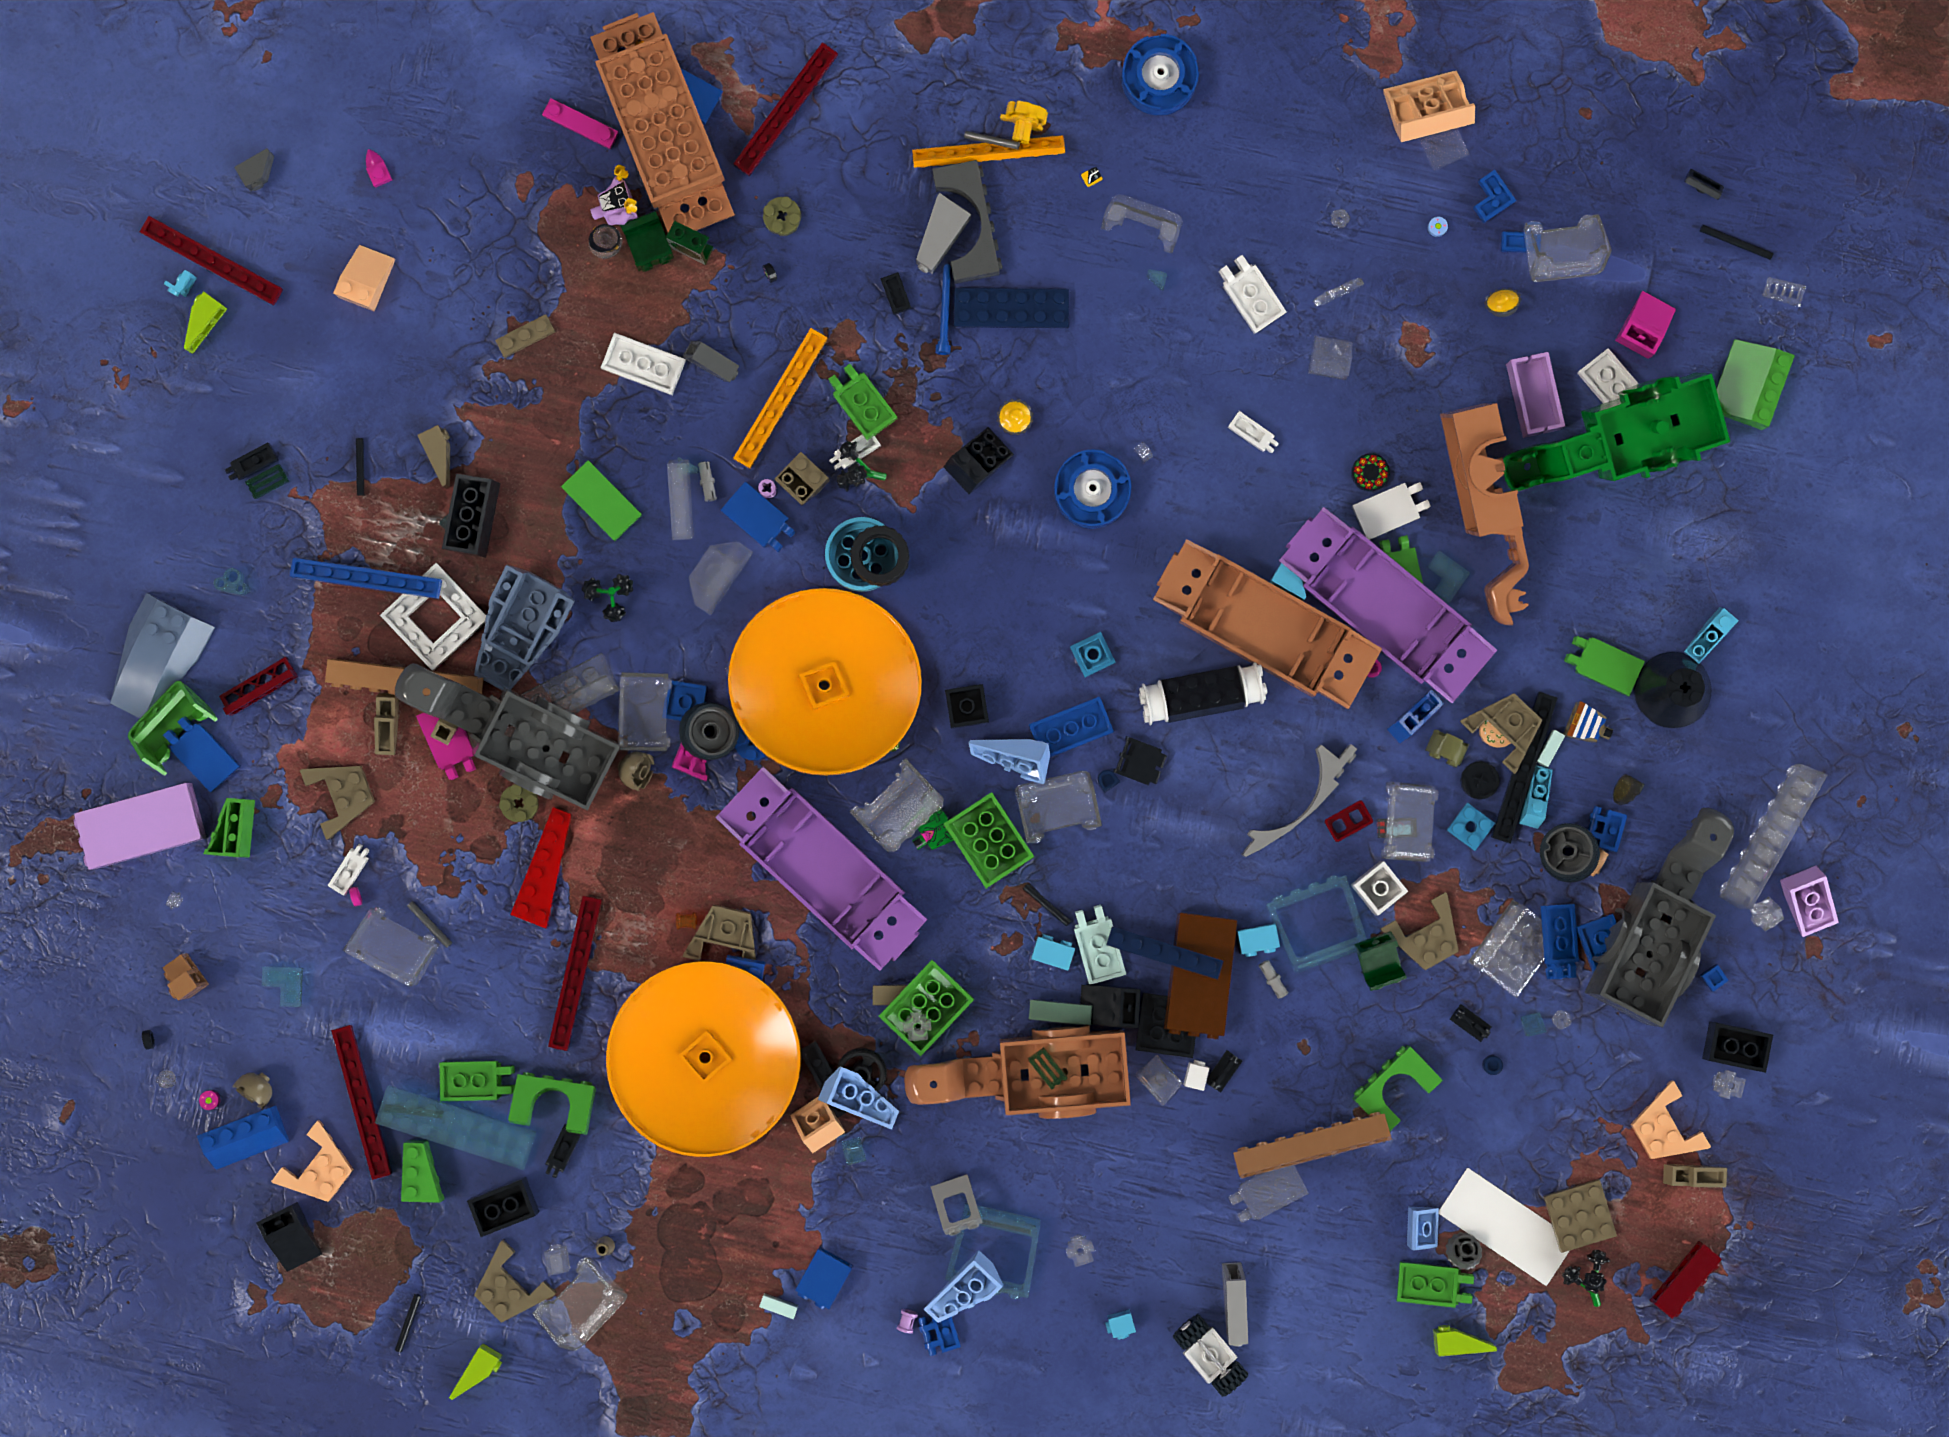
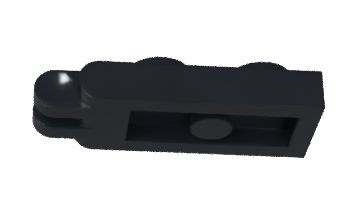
M267 442L231 461V466L226 468L225 472L226 474L235 472L228 476L230 480L236 478L242 480L278 461V458L271 444Z
M566 1123L545 1164L548 1166L546 1174L549 1175L552 1168L555 1169L552 1176L554 1178H557L559 1172H564L582 1135L568 1132L566 1130Z

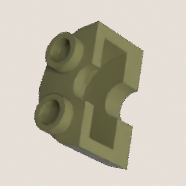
M1434 729L1425 751L1430 752L1429 756L1439 760L1440 757L1446 759V764L1457 768V766L1461 765L1469 744L1464 743L1463 740L1453 735L1444 734Z

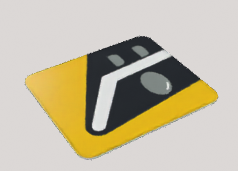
M1097 167L1081 174L1087 187L1103 180Z

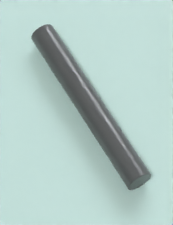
M965 131L964 134L965 139L1017 150L1020 147V142L970 131Z
M413 901L408 904L407 907L448 948L452 942Z

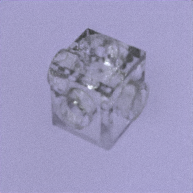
M1769 896L1756 903L1750 909L1752 914L1751 921L1756 927L1760 926L1765 932L1775 927L1784 919L1781 907Z
M921 1011L910 1012L911 1016H907V1021H903L904 1033H908V1041L928 1040L927 1031H931V1020L927 1019L926 1015H922ZM919 1023L921 1027L915 1028L914 1024Z
M1725 1070L1724 1073L1717 1072L1712 1081L1713 1090L1719 1092L1718 1096L1727 1099H1730L1731 1096L1741 1098L1746 1079L1736 1077V1072Z
M1081 1235L1071 1237V1241H1068L1069 1247L1065 1249L1068 1258H1073L1075 1267L1093 1262L1091 1252L1095 1250L1092 1241H1087L1086 1236L1082 1237Z

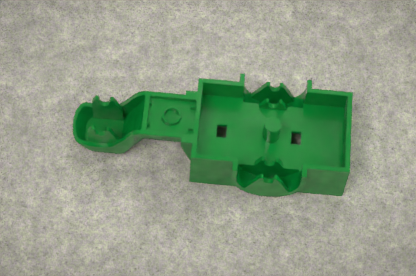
M1696 372L1681 378L1679 376H1669L1640 383L1620 391L1618 399L1581 411L1586 432L1560 441L1535 444L1514 451L1504 457V477L1508 487L1519 492L1540 484L1568 480L1595 470L1598 471L1600 479L1616 481L1640 473L1643 478H1649V472L1665 471L1667 468L1677 467L1681 461L1702 460L1700 452L1730 442L1712 373ZM1674 414H1677L1679 424L1673 426L1670 417ZM1618 433L1621 434L1623 444L1620 445L1616 444L1614 437ZM1526 463H1529L1531 466L1529 470L1524 469Z

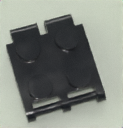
M1126 736L1124 749L1119 754L1120 759L1113 772L1148 786L1150 782L1157 784L1161 771L1155 770L1156 766L1163 768L1167 755L1162 754V749ZM1132 742L1128 754H1126L1128 746ZM1124 758H1125V762H1124V764H1123L1122 770L1120 771L1122 762H1123V760H1124Z

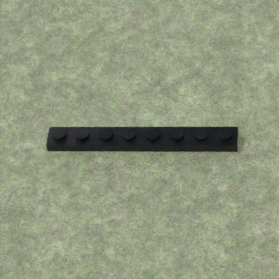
M1542 692L1537 693L1532 710L1542 719V722L1518 771L1515 774L1511 773L1491 838L1511 844L1558 699L1557 697Z

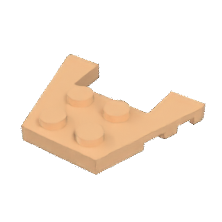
M1673 1080L1667 1083L1663 1091L1659 1092L1653 1102L1631 1123L1650 1159L1711 1148L1702 1131L1684 1140L1665 1106L1682 1097Z
M318 1120L307 1133V1136L322 1146V1148L299 1178L285 1167H282L271 1182L329 1202L354 1169L341 1150L337 1148L333 1138L323 1127V1123Z

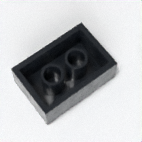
M1709 1021L1702 1059L1766 1073L1773 1035Z
M526 1176L467 1200L480 1237L532 1218L539 1213Z

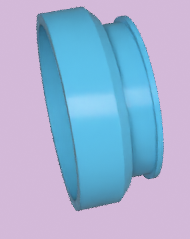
M857 517L846 520L833 530L827 540L825 560L831 575L839 584L853 591L864 592L881 587L870 585L862 579L857 580L853 578L855 570L850 557L851 548H846L843 545L846 539H856L858 534L868 527L884 525L872 518ZM873 539L863 549L868 554V558L863 561V564L869 571H871L873 565L878 564L882 567V571L879 574H884L891 571L898 562V550L888 539ZM884 546L886 553L881 556L877 555L876 548ZM842 557H848L850 559V562L847 566H841L839 564V560Z

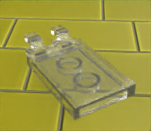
M1292 1165L1252 1177L1239 1184V1191L1228 1196V1199L1232 1205L1244 1200L1248 1208L1237 1214L1240 1222L1243 1223L1252 1217L1254 1220H1259L1309 1193L1295 1166Z

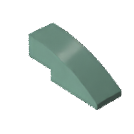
M1037 999L1030 1000L1029 1019L1091 1025L1092 1005Z

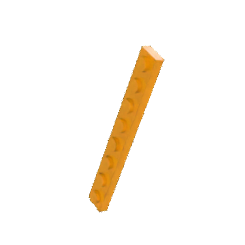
M1063 135L1030 138L1029 144L1020 143L1018 150L989 143L912 150L914 168H923L927 166L959 164L974 160L982 162L1057 155L1065 153Z
M810 328L733 457L735 461L749 469L752 467L828 338Z

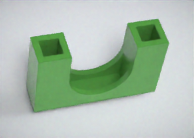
M1408 1045L1405 1047L1401 1046L1395 1052L1396 1056L1392 1060L1388 1059L1382 1064L1381 1067L1383 1069L1379 1073H1373L1367 1079L1368 1083L1364 1087L1360 1086L1353 1093L1355 1096L1352 1099L1368 1116L1375 1112L1385 1113L1389 1131L1401 1121L1385 1104L1382 1096L1383 1086L1391 1076L1407 1074L1428 1094L1443 1081Z
M523 1072V1075L517 1074L508 1118L510 1123L530 1126L536 1100L545 1092L559 1091L564 1093L570 1102L566 1130L571 1133L587 1135L596 1088L592 1086L591 1082L581 1081L578 1084L573 1083V1080L561 1078V1081L554 1080V1077L542 1075V1078L534 1077L535 1074Z

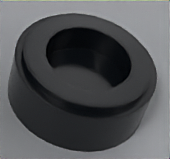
M770 263L763 265L762 268L770 283L776 281L777 275Z
M151 1030L142 1031V1041L145 1049H153L155 1047L153 1032Z

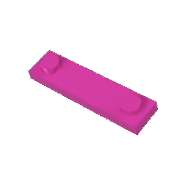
M550 98L542 114L543 117L610 150L619 135L618 131Z

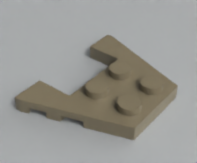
M1513 693L1462 719L1460 723L1473 734L1488 720L1515 746V749L1502 761L1515 774L1542 719Z
M362 766L300 770L305 786L325 780L337 810L338 817L320 823L326 840L331 839L338 831L342 830L349 822L358 817L375 802Z
M1446 892L1430 900L1439 919L1407 937L1403 934L1396 920L1380 928L1383 933L1391 931L1397 940L1398 946L1423 970H1427L1459 952Z
M713 904L685 950L683 957L700 961L704 942L743 950L742 958L756 960L751 913Z
M504 1239L499 1243L474 1294L501 1323L557 1293L544 1280L529 1294L502 1267L516 1252Z

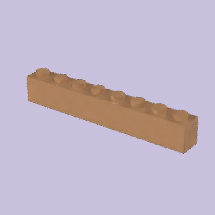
M334 658L327 659L325 682L331 683L332 687L350 685V689L362 690V687H366L371 692H381L382 689L388 690V694L395 695V685L405 667ZM432 671L482 694L484 679L482 677ZM423 689V694L428 696L430 689Z
M1375 1112L1364 1119L1356 1117L1345 1124L1337 1122L1326 1129L1318 1127L1313 1129V1132L1307 1134L1299 1132L1294 1134V1137L1288 1139L1286 1137H1279L1275 1139V1142L1269 1144L1267 1142H1260L1256 1144V1147L1250 1149L1249 1147H1241L1237 1149L1238 1152L1233 1153L1239 1176L1242 1179L1392 1140L1385 1113Z

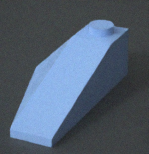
M1032 739L969 741L971 755L991 764L995 762L1005 767L1004 770L1008 772L1014 770L1020 773V777L1025 780L1040 784L1045 783L1050 759L1049 745L1047 743Z
M841 1066L825 1081L818 1098L819 1101L889 1129L893 1128L899 1113L892 1104L875 1091L858 1073Z
M978 1250L928 1303L924 1310L935 1321L941 1322L966 1308H972L977 1303L991 1299L1003 1287L994 1264Z

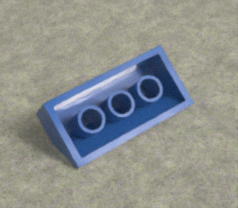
M276 1105L197 1136L204 1156L216 1170L289 1142Z

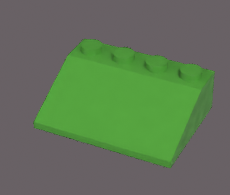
M1734 339L1716 388L1723 416L1759 430L1769 427L1795 355L1776 348Z
M992 792L944 823V826L985 888H988L1034 857Z
M931 960L884 1009L879 1017L915 1052L922 1056L973 1002L974 998L938 964Z

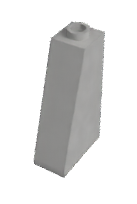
M941 193L936 198L916 258L918 268L926 274L927 272L934 273L971 220L970 213Z
M1241 1262L1222 1263L1227 1340L1229 1345L1242 1346L1243 1344H1248L1246 1279Z

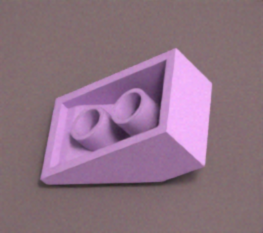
M1817 866L1780 880L1784 896L1802 937L1839 923L1827 877Z

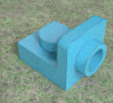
M184 270L183 273L178 275L175 286L167 281L164 282V285L169 287L167 291L178 297L181 294L186 297L197 277Z

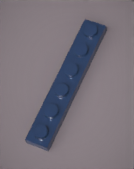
M1115 927L1111 928L1106 944L1116 949L1217 980L1219 979L1224 962L1223 960Z

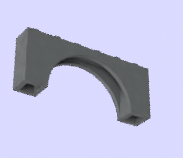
M977 160L932 169L936 192H952L966 198L975 207L981 221V233L976 245L965 256L951 261L954 283L958 284L998 276L999 269H1002L1001 258L996 256V251L999 249L997 239L993 240L992 232H995L994 223L989 221L988 214H991L989 202H985L984 196L987 195L986 184L981 182V177H984L982 165L978 166Z

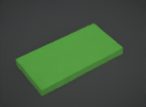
M589 460L561 486L614 541L642 516Z

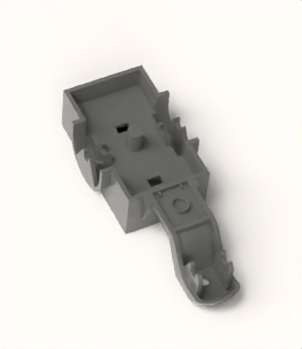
M414 663L404 668L395 685V696L400 701L430 716L446 720L470 732V737L477 741L472 750L473 755L500 768L498 773L502 777L539 796L552 800L553 796L556 795L587 811L620 748L616 741L589 729L590 720L583 719L573 712L545 700L539 695L534 702L505 687L499 698L493 695L489 698ZM423 689H430V694L425 696L422 692ZM509 724L516 727L511 738L504 735ZM563 751L570 754L565 764L559 761Z
M1712 808L1700 809L1697 818L1691 821L1693 825L1690 830L1686 831L1687 835L1669 852L1656 881L1636 883L1625 908H1616L1615 912L1622 915V919L1609 929L1611 933L1608 938H1605L1607 951L1599 957L1593 956L1592 958L1598 965L1584 993L1646 1025L1663 1028L1676 999L1685 992L1695 977L1701 959L1700 949L1716 915L1699 907L1695 901L1691 900L1703 874L1724 857L1734 836L1732 821L1723 813ZM1711 834L1716 835V839L1714 841L1710 839ZM1663 913L1672 917L1670 924L1660 920ZM1637 967L1647 971L1644 978L1635 974Z

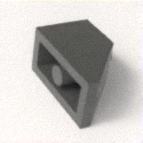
M266 148L234 167L246 188L250 191H257L264 186L263 184L268 182L274 155Z

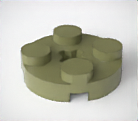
M789 197L774 198L764 207L763 220L770 232L779 236H787L794 233L799 227L801 212L798 205ZM780 212L787 214L785 221L777 219Z
M514 784L502 793L499 807L503 815L513 822L528 821L536 815L539 809L538 796ZM522 798L524 807L519 806L516 808L515 800Z

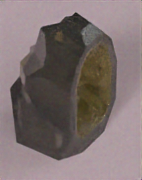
M1624 774L1614 787V802L1619 805H1625L1633 801L1637 795H1640L1645 784L1630 775Z

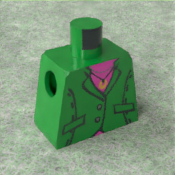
M941 807L937 808L917 827L921 835L913 839L912 842L918 850L926 844L933 850L954 841L944 826V823L949 821Z

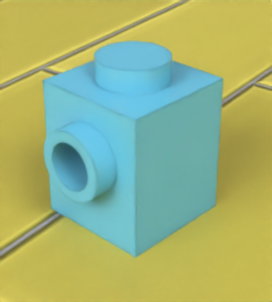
M1130 1309L1107 1316L1109 1321L1105 1322L1108 1334L1112 1333L1113 1338H1118V1340L1129 1337V1334L1136 1332Z

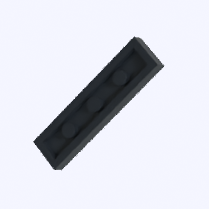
M814 1041L802 1048L800 1052L822 1090L825 1081L834 1071L818 1043ZM831 1106L837 1118L847 1113V1111Z

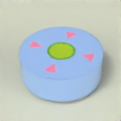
M1434 217L1428 224V232L1434 237L1444 235L1448 229L1447 221L1442 217Z

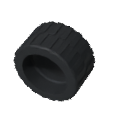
M875 525L860 532L853 541L850 551L851 562L855 572L864 582L866 581L870 585L888 586L903 577L909 566V549L902 535L895 529L884 525ZM876 538L890 540L898 550L896 566L884 574H876L869 571L862 561V551L865 545Z

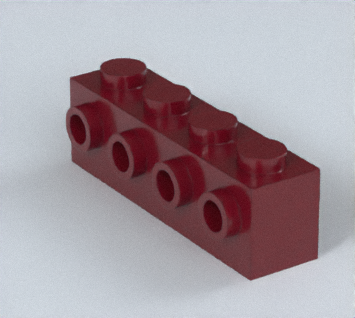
M1698 1241L1651 1297L1650 1301L1670 1318L1673 1319L1679 1316L1683 1311L1682 1307L1685 1303L1690 1302L1694 1298L1695 1291L1707 1282V1277L1711 1272L1719 1268V1262L1722 1259L1705 1244Z

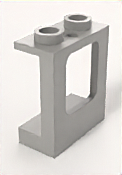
M968 1175L931 1186L942 1228L946 1235H957L961 1230L967 1228L969 1230L979 1227V1224L983 1223ZM964 1193L971 1216L950 1223L943 1201L948 1197Z

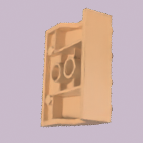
M1457 71L1383 89L1395 131L1401 142L1475 123V104H1469L1464 84Z

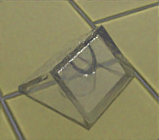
M1158 1055L1154 1056L1135 1074L1162 1106L1167 1103L1183 1084Z

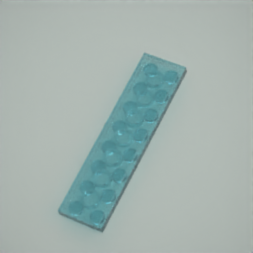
M390 1085L386 1088L375 1121L376 1124L522 1170L525 1169L537 1133L536 1131Z

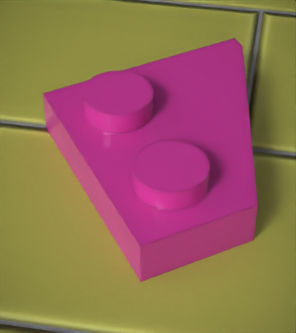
M681 742L672 768L703 781L708 779L705 769L706 760L691 755Z

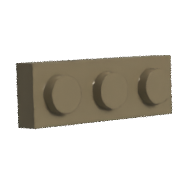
M545 314L495 341L503 357L506 358L555 333V330Z

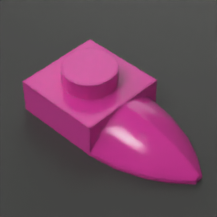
M368 149L366 154V170L373 186L376 188L392 181L383 159L376 152Z

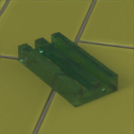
M280 464L245 481L254 499L289 482ZM279 470V472H278L277 474H275V475H273V476H271V477H269V478L263 480L262 482H260V483H258V484H256V485H254V486L252 485V484H254V483H256V482L262 480L263 478H265V477H267V476H269V475H271V474H273V473H275V472H277V471ZM282 476L283 479H281L280 481L266 487L265 489L259 492H256V490L260 487Z
M1044 1047L1028 1058V1061L1051 1090L1055 1088V1085L1061 1084L1062 1080L1065 1081L1067 1079L1066 1074ZM1041 1054L1046 1057L1060 1075L1058 1078L1042 1059ZM1037 1058L1054 1081L1048 1078L1034 1059Z

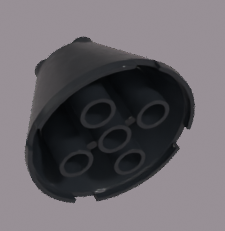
M1666 652L1652 657L1642 667L1634 685L1635 700L1640 711L1652 723L1665 728H1681L1697 721L1706 711L1712 692L1710 678L1701 663L1698 664L1689 655L1680 652Z

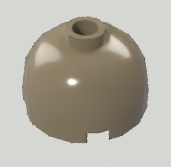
M638 751L627 754L618 764L621 782L636 791H640L639 788L644 789L653 775V771H650L651 764L654 765L653 757L650 754Z
M253 1072L246 1073L232 1086L237 1088L236 1091L251 1103L254 1101L258 1103L257 1107L264 1109L273 1093L272 1086L268 1083L270 1078L262 1072L259 1075Z

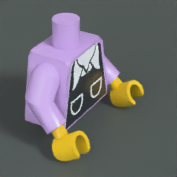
M617 165L614 169L616 176L611 185L598 195L600 206L590 209L594 220L605 217L608 225H625L627 221L638 218L637 206H635L637 201L633 200L626 182L623 181V179L628 177V172L624 166Z

